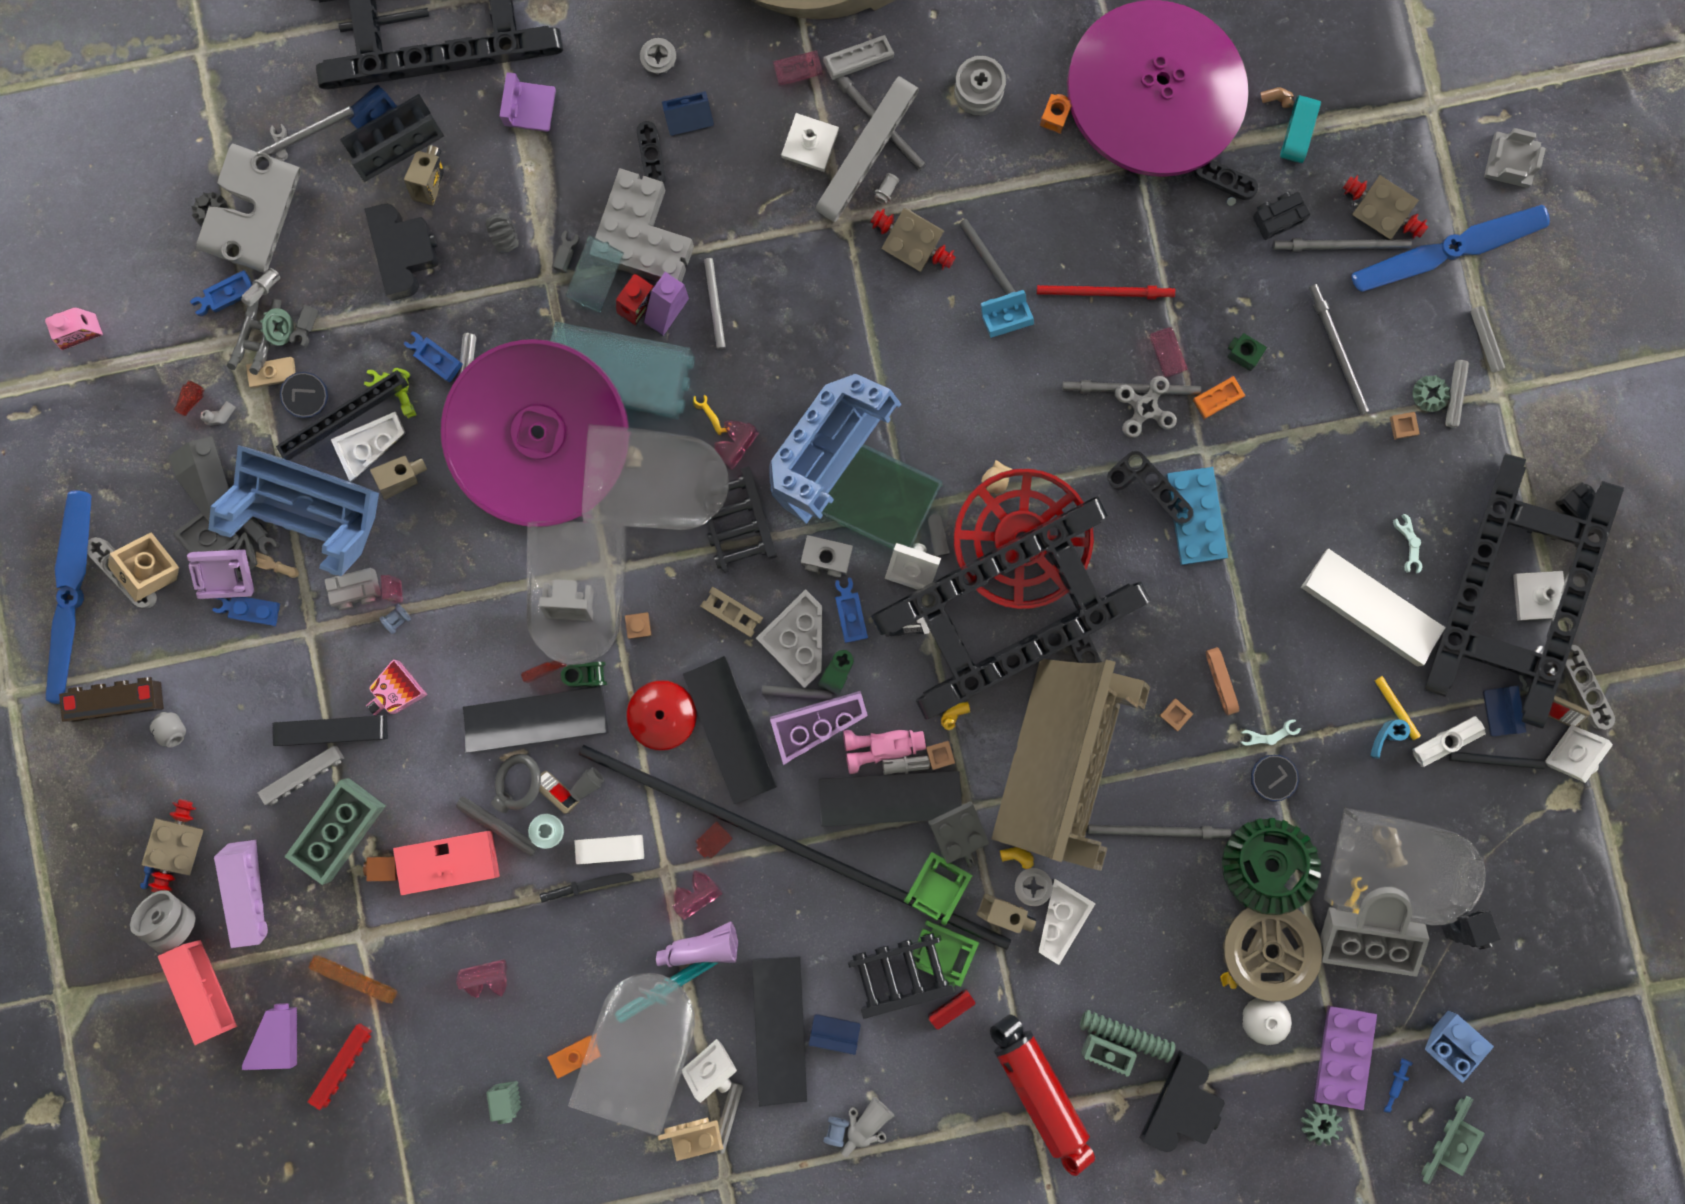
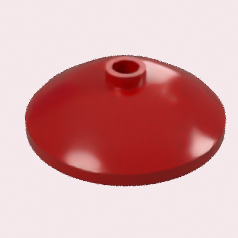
M661 680L645 684L635 692L628 704L627 724L631 734L640 744L653 750H670L680 746L690 737L696 725L697 711L691 695L682 686L674 682ZM661 710L664 712V717L659 720L656 718V713Z

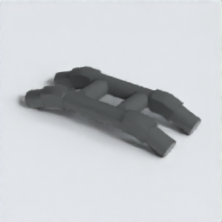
M259 299L252 306H247L245 320L237 344L227 363V367L231 370H235L241 362L245 349L257 352L249 369L250 373L257 375L266 362L271 343L264 340V334L261 343L248 340L251 329H262V323L256 320ZM272 299L271 309L281 308L282 300ZM273 323L274 326H275L274 329H273L274 331H275L276 325H278V323Z

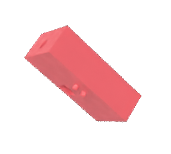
M491 830L393 848L401 895L500 877L493 832ZM448 843L449 854L439 855L438 845Z
M201 940L183 944L158 956L194 1045L237 1027Z

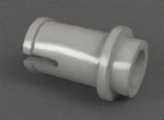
M887 173L879 189H876L874 192V199L881 204L890 202V196L899 183V179L893 174Z

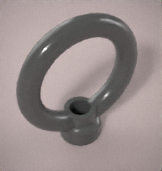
M516 754L502 763L495 779L496 796L491 801L492 806L502 813H506L509 809L521 810L534 801L540 789L541 773L533 758L525 754ZM522 763L531 772V786L524 798L513 801L512 796L505 792V777L512 766Z

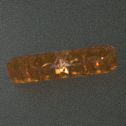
M313 955L308 966L317 973L383 1002L393 1003L398 992L386 984L318 955Z

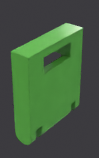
M931 852L904 902L908 904L912 897L915 898L912 907L936 921L941 914L944 915L941 924L946 925L973 875L952 863L947 864L943 858ZM938 864L958 875L955 882L934 871Z
M926 920L925 925L933 929L932 931L922 929L920 936L934 933L935 936L941 935L942 940L936 943L935 947L944 978L948 982L954 981L955 985L961 987L979 942ZM926 947L915 949L913 956L920 959L919 962L915 961L916 967L933 975ZM962 948L969 951L961 972H958L952 968Z

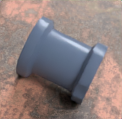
M396 604L393 611L385 617L381 616L379 619L385 628L394 634L396 632L395 629L405 621L409 622L411 617L401 605Z
M829 1117L828 1133L824 1137L823 1142L843 1147L845 1128L849 1126V1121L838 1117Z

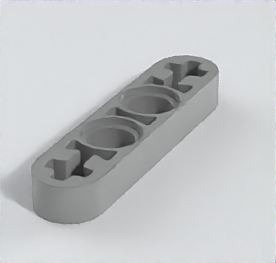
M97 537L88 540L87 554L132 603L137 607L145 609L154 606L157 600L155 592L146 597L147 603L140 602L141 600L135 602L113 572L109 570V553L115 551L111 544L105 539ZM95 544L101 545L100 549L108 555L103 556L101 553L94 552L96 550Z
M1572 645L1570 652H1574L1575 656L1572 659H1567L1564 671L1582 708L1591 712L1589 717H1587L1590 724L1598 730L1610 729L1615 723L1614 713L1580 647ZM1578 663L1581 664V666H1579V667H1574L1573 669H1571V666H1574L1575 664H1578ZM1579 670L1586 673L1587 679L1584 683H1579L1576 680V673ZM1590 691L1597 695V701L1593 705L1589 704L1586 700V695ZM1602 706V709H1598V711H1592V708H1598ZM1600 715L1606 716L1607 719L1604 720V723L1598 722V719L1601 718Z

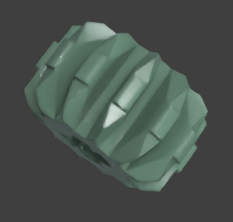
M1324 1103L1321 1108L1317 1104H1313V1112L1305 1109V1113L1309 1116L1308 1118H1301V1122L1307 1124L1301 1129L1304 1133H1308L1307 1139L1309 1141L1315 1140V1143L1320 1146L1323 1140L1325 1144L1331 1145V1137L1339 1140L1338 1135L1335 1133L1336 1131H1343V1128L1337 1125L1342 1121V1118L1336 1116V1109H1329L1328 1105ZM1321 1120L1326 1122L1323 1124L1322 1129L1318 1127L1321 1125Z

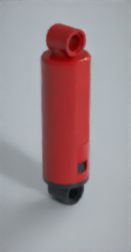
M1009 1014L990 1028L991 1038L998 1045L994 1053L1052 1157L1061 1158L1065 1170L1069 1174L1077 1176L1095 1161L1094 1152L1086 1144L1090 1136L1031 1030L1023 1032V1026L1019 1019Z

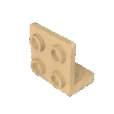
M708 1117L665 1128V1134L658 1136V1140L672 1139L676 1161L724 1149L717 1120L709 1122Z

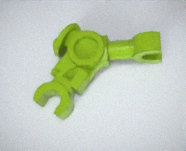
M399 368L392 370V373L396 370L401 372L408 383L407 379L411 376L409 372ZM367 370V374L374 376V381L364 382V385L369 388L390 374L383 372V375L380 376L374 370ZM408 385L397 392L395 396L400 400L404 416H407L409 419L417 414L407 395L409 392Z

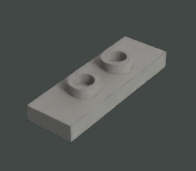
M883 35L827 55L823 58V62L831 79L834 80L892 59L894 52L886 36Z

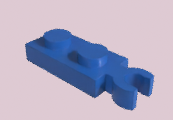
M243 270L203 290L205 297H195L190 302L194 306L202 304L201 309L195 311L198 316L206 315L210 308L216 313L240 301L242 295L252 286V282L248 273Z
M412 331L411 334L415 337V342L409 344L405 341L404 345L410 350L416 351L413 354L414 357L446 381L451 382L463 366V363L428 337L423 341L421 335Z
M848 578L849 585L846 588L840 586L839 580L835 582L836 589L842 595L835 597L845 643L868 639L858 592L851 594L853 588L851 578Z
M232 597L231 601L228 598H215L223 602V606L220 609L213 608L212 611L223 614L229 611L228 618L276 626L280 603L248 597Z

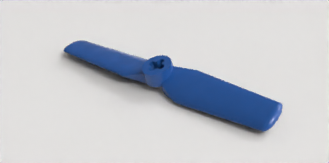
M1539 205L1471 226L1461 235L1453 234L1448 236L1441 244L1422 245L1354 272L1351 275L1353 284L1359 291L1363 292L1433 270L1446 259L1455 260L1464 255H1480L1548 227L1550 223L1549 213L1544 205ZM1451 244L1457 245L1458 248L1456 250L1449 249V246Z
M78 490L70 491L67 494L55 564L56 587L60 589L56 595L58 604L52 620L45 697L46 701L52 704H60L59 694L65 693L76 626L75 609L80 607L84 601V594L80 587L86 574L92 496L85 491ZM67 595H72L74 597L73 600L67 599Z

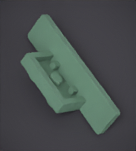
M1466 1096L1465 1100L1461 1098L1455 1107V1111L1458 1113L1454 1121L1451 1119L1448 1121L1444 1128L1446 1136L1443 1142L1438 1141L1432 1153L1435 1154L1432 1163L1427 1162L1421 1175L1424 1176L1422 1181L1426 1184L1431 1183L1440 1163L1463 1176L1485 1133L1463 1121L1474 1100L1471 1097Z

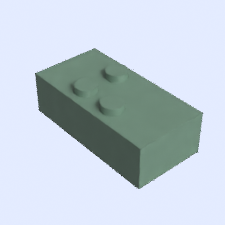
M350 778L340 780L285 855V858L321 885L331 882L386 805Z

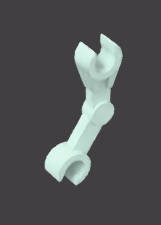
M1403 514L1401 516L1405 520V525H1400L1398 519L1393 520V525L1409 542V561L1405 563L1406 573L1410 572V564L1414 563L1417 574L1422 570V563L1419 561L1421 540L1413 532L1410 517Z
M1288 720L1284 723L1282 729L1272 735H1260L1250 730H1244L1240 733L1249 734L1250 740L1249 742L1241 741L1240 743L1245 746L1258 743L1274 745L1287 735L1298 734L1301 728H1297L1293 732L1290 731L1289 724L1296 720Z

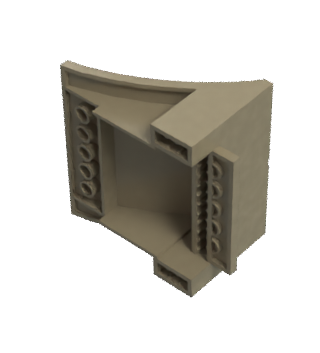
M1043 659L1039 662L1019 735L1017 750L1013 757L992 834V840L1059 862L1063 860L1102 871L1107 847L1101 846L1102 842L1085 838L1120 704L1145 709L1150 691V686L1145 681L1113 673L1116 662L1110 660L1100 663H1075Z

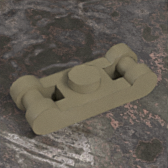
M712 587L709 591L708 599L703 601L700 607L751 638L755 633L753 631L757 623H761L763 617ZM718 599L723 601L719 609L714 607ZM744 615L750 618L746 625L740 623Z

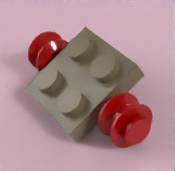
M1358 175L1355 178L1350 176L1343 186V189L1346 190L1344 195L1351 193L1353 201L1360 197L1363 198L1352 215L1389 239L1393 238L1402 224L1404 225L1403 233L1405 234L1410 231L1413 233L1412 239L1416 236L1420 238L1428 228L1425 224L1427 219L1422 222L1419 221L1418 213L1410 218L1408 216L1419 200L1381 175L1378 176L1369 191L1366 190L1367 181L1360 183Z
M903 208L896 223H894V214L886 216L885 209H882L881 212L877 210L872 217V229L876 227L881 228V234L890 231L882 249L921 272L924 269L930 256H933V265L937 263L942 264V270L946 267L950 269L956 259V256L953 255L955 250L951 252L945 251L946 245L940 246L938 249L936 248L944 230L909 209Z
M179 799L178 803H172L176 806V810L169 814L175 819V822L158 818L154 819L141 863L143 866L160 869V871L151 873L155 878L154 883L148 884V886L152 887V892L161 890L172 891V888L168 885L169 881H174L175 878L170 874V871L190 876L203 833L202 828L185 825V822L193 820V817L190 816V811L196 810V807L192 806L193 802Z

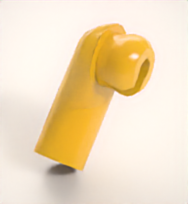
M968 701L959 703L944 711L941 717V725L944 729L952 730L959 715L970 713Z
M1012 847L999 851L1002 862L1015 859L1021 863L1024 869L1032 868L1034 865V857L1027 850Z

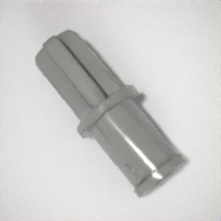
M269 268L258 280L256 279L252 282V286L242 295L241 301L247 306H252L262 295H267L269 289L280 280L279 273L273 268Z
M904 756L898 759L882 760L884 775L902 772L908 774V771L929 769V757L906 758Z

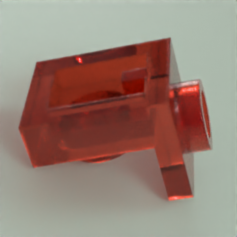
M717 821L695 841L698 844L696 849L704 858L709 856L712 859L733 838Z

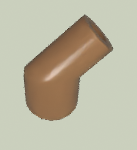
M1281 87L1261 92L1263 103L1278 100L1282 102L1283 108H1290L1294 105V95L1292 92Z

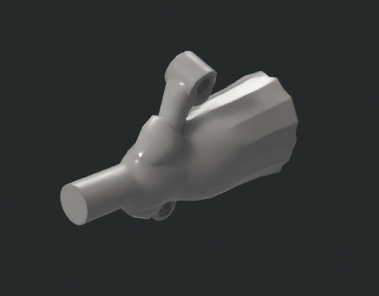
M873 1097L862 1116L856 1121L858 1110L855 1107H851L849 1109L850 1125L847 1130L849 1141L840 1150V1153L847 1158L856 1147L863 1148L869 1146L870 1143L885 1142L886 1134L880 1131L876 1136L873 1135L890 1119L895 1117L892 1111L880 1100Z

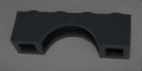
M1461 904L1436 911L1446 939L1453 940L1455 943L1460 942L1463 945H1470L1471 947H1479L1480 950L1494 946L1493 942L1501 940L1491 911L1481 909L1469 913L1467 907Z

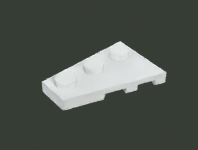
M393 412L331 439L349 481L352 482L404 436L406 432L397 412Z
M1054 879L1039 953L1059 965L1095 906V903Z

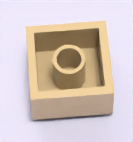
M152 532L115 550L109 555V569L135 602L177 580L178 565Z

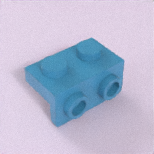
M1024 290L989 299L980 304L982 319L990 338L1034 324V318L1026 302Z

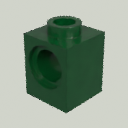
M1243 333L1239 338L1234 337L1227 348L1230 350L1227 358L1251 371L1257 365L1267 347ZM1241 346L1247 347L1249 349V356H1245L1241 353Z

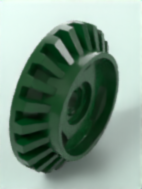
M1260 818L1244 824L1231 836L1223 852L1222 872L1227 887L1241 904L1261 914L1283 915L1299 909L1312 897L1321 878V861L1318 858L1316 846H1313L1310 837L1302 833L1299 827H1294L1285 820ZM1264 836L1279 837L1287 841V845L1263 842ZM1267 860H1274L1278 864L1276 872H1270L1266 869L1265 863ZM1249 861L1258 883L1254 884L1249 879L1244 868V862ZM1297 869L1302 873V877L1293 889L1289 891L1284 885Z

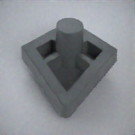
M244 532L233 550L246 551L249 569L252 570L258 563L250 536ZM239 566L235 568L236 574L239 579H242V574Z

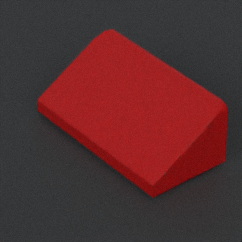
M964 989L928 1014V1019L939 1030L976 1003L968 990Z

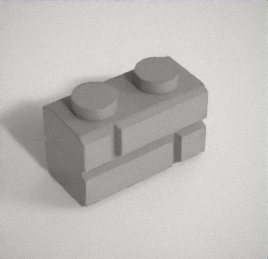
M372 568L325 579L330 605L339 608L340 611L353 608L352 604L361 602L362 605L376 602L375 598L381 597L375 569Z

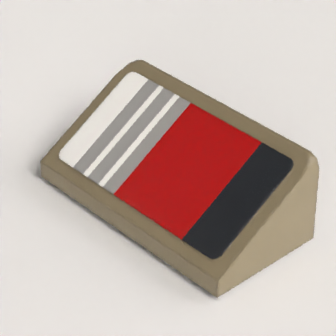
M1555 696L1548 717L1565 725L1578 727L1589 717L1591 712Z
M548 771L542 772L539 792L564 814H569L580 801H576L571 796L570 790Z

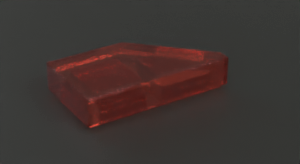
M559 658L522 672L521 677L524 682L529 683L567 666L564 658Z

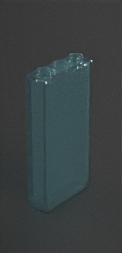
M555 322L551 341L572 347L599 365L617 388L625 409L673 419H679V414H683L685 409L684 391H688L690 386L688 373L689 369H693L695 363V356L689 347Z

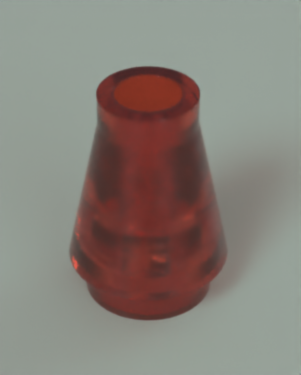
M188 380L186 384L182 385L174 410L183 416H187L189 411L204 397L205 389L197 383Z

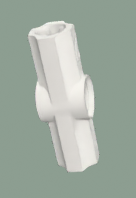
M1474 716L1447 731L1440 732L1436 737L1413 748V755L1421 767H1425L1485 735V728L1482 722ZM1447 736H1450L1453 740L1450 748L1445 745V738Z

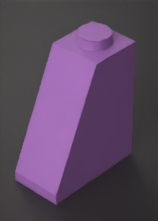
M664 272L651 291L644 323L664 336L689 300L685 285Z
M288 1003L274 1004V1008L265 1012L242 1064V1070L290 1069L297 1065V1007H289Z

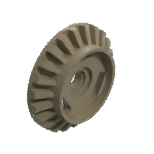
M1246 908L1231 921V925L1226 930V937L1223 942L1224 963H1226L1227 971L1235 981V984L1243 989L1245 993L1265 1001H1285L1306 991L1316 979L1322 962L1321 941L1316 928L1301 911L1295 910L1283 915H1266ZM1285 927L1291 931L1297 941L1298 948L1296 950L1293 949L1282 931ZM1252 928L1256 932L1247 951L1241 949L1243 938L1247 931ZM1270 944L1275 945L1278 949V955L1273 959L1269 958L1266 954V948ZM1283 972L1284 980L1261 981V973Z

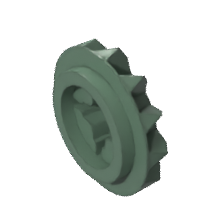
M273 308L265 312L264 318L260 321L262 323L260 331L264 333V340L269 341L271 345L286 344L294 331L291 316L280 308ZM273 323H278V331L273 330L275 327Z
M1437 375L1425 376L1419 379L1413 387L1412 395L1414 402L1424 411H1439L1446 406L1450 399V387L1447 386L1445 380L1440 379ZM1437 387L1438 389L1435 393L1437 398L1433 396L1426 400L1429 394L1427 389L1431 390Z

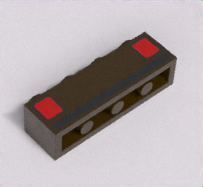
M152 677L138 678L137 683L129 684V680L116 681L114 686L106 687V684L91 685L89 690H83V687L68 688V693L59 694L62 722H78L164 709L161 682L152 681Z

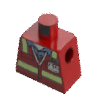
M634 274L616 299L617 314L636 326L647 311L651 291L655 286Z

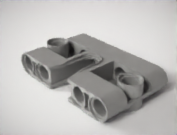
M232 143L227 152L217 183L239 199L254 204V210L246 214L234 209L209 206L197 240L196 249L228 260L234 264L265 273L269 268L300 177L301 167L275 159L266 153H259ZM261 161H269V166L266 170H259L258 166ZM235 246L239 247V254L236 257H230L229 250Z

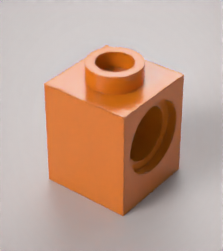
M1051 94L1040 126L1061 134L1071 108L1070 100L1061 94ZM1059 109L1062 114L1054 115L1051 110Z

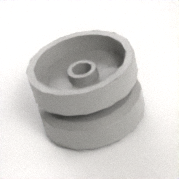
M974 56L967 59L959 67L955 79L954 97L958 105L965 112L972 115H986L993 112L1000 105L1006 86V75L1002 66L990 57Z
M161 890L148 896L136 908L131 918L130 929L133 934L155 951L166 953L178 947L189 936L194 927L195 914L193 910L183 902H180L169 891Z

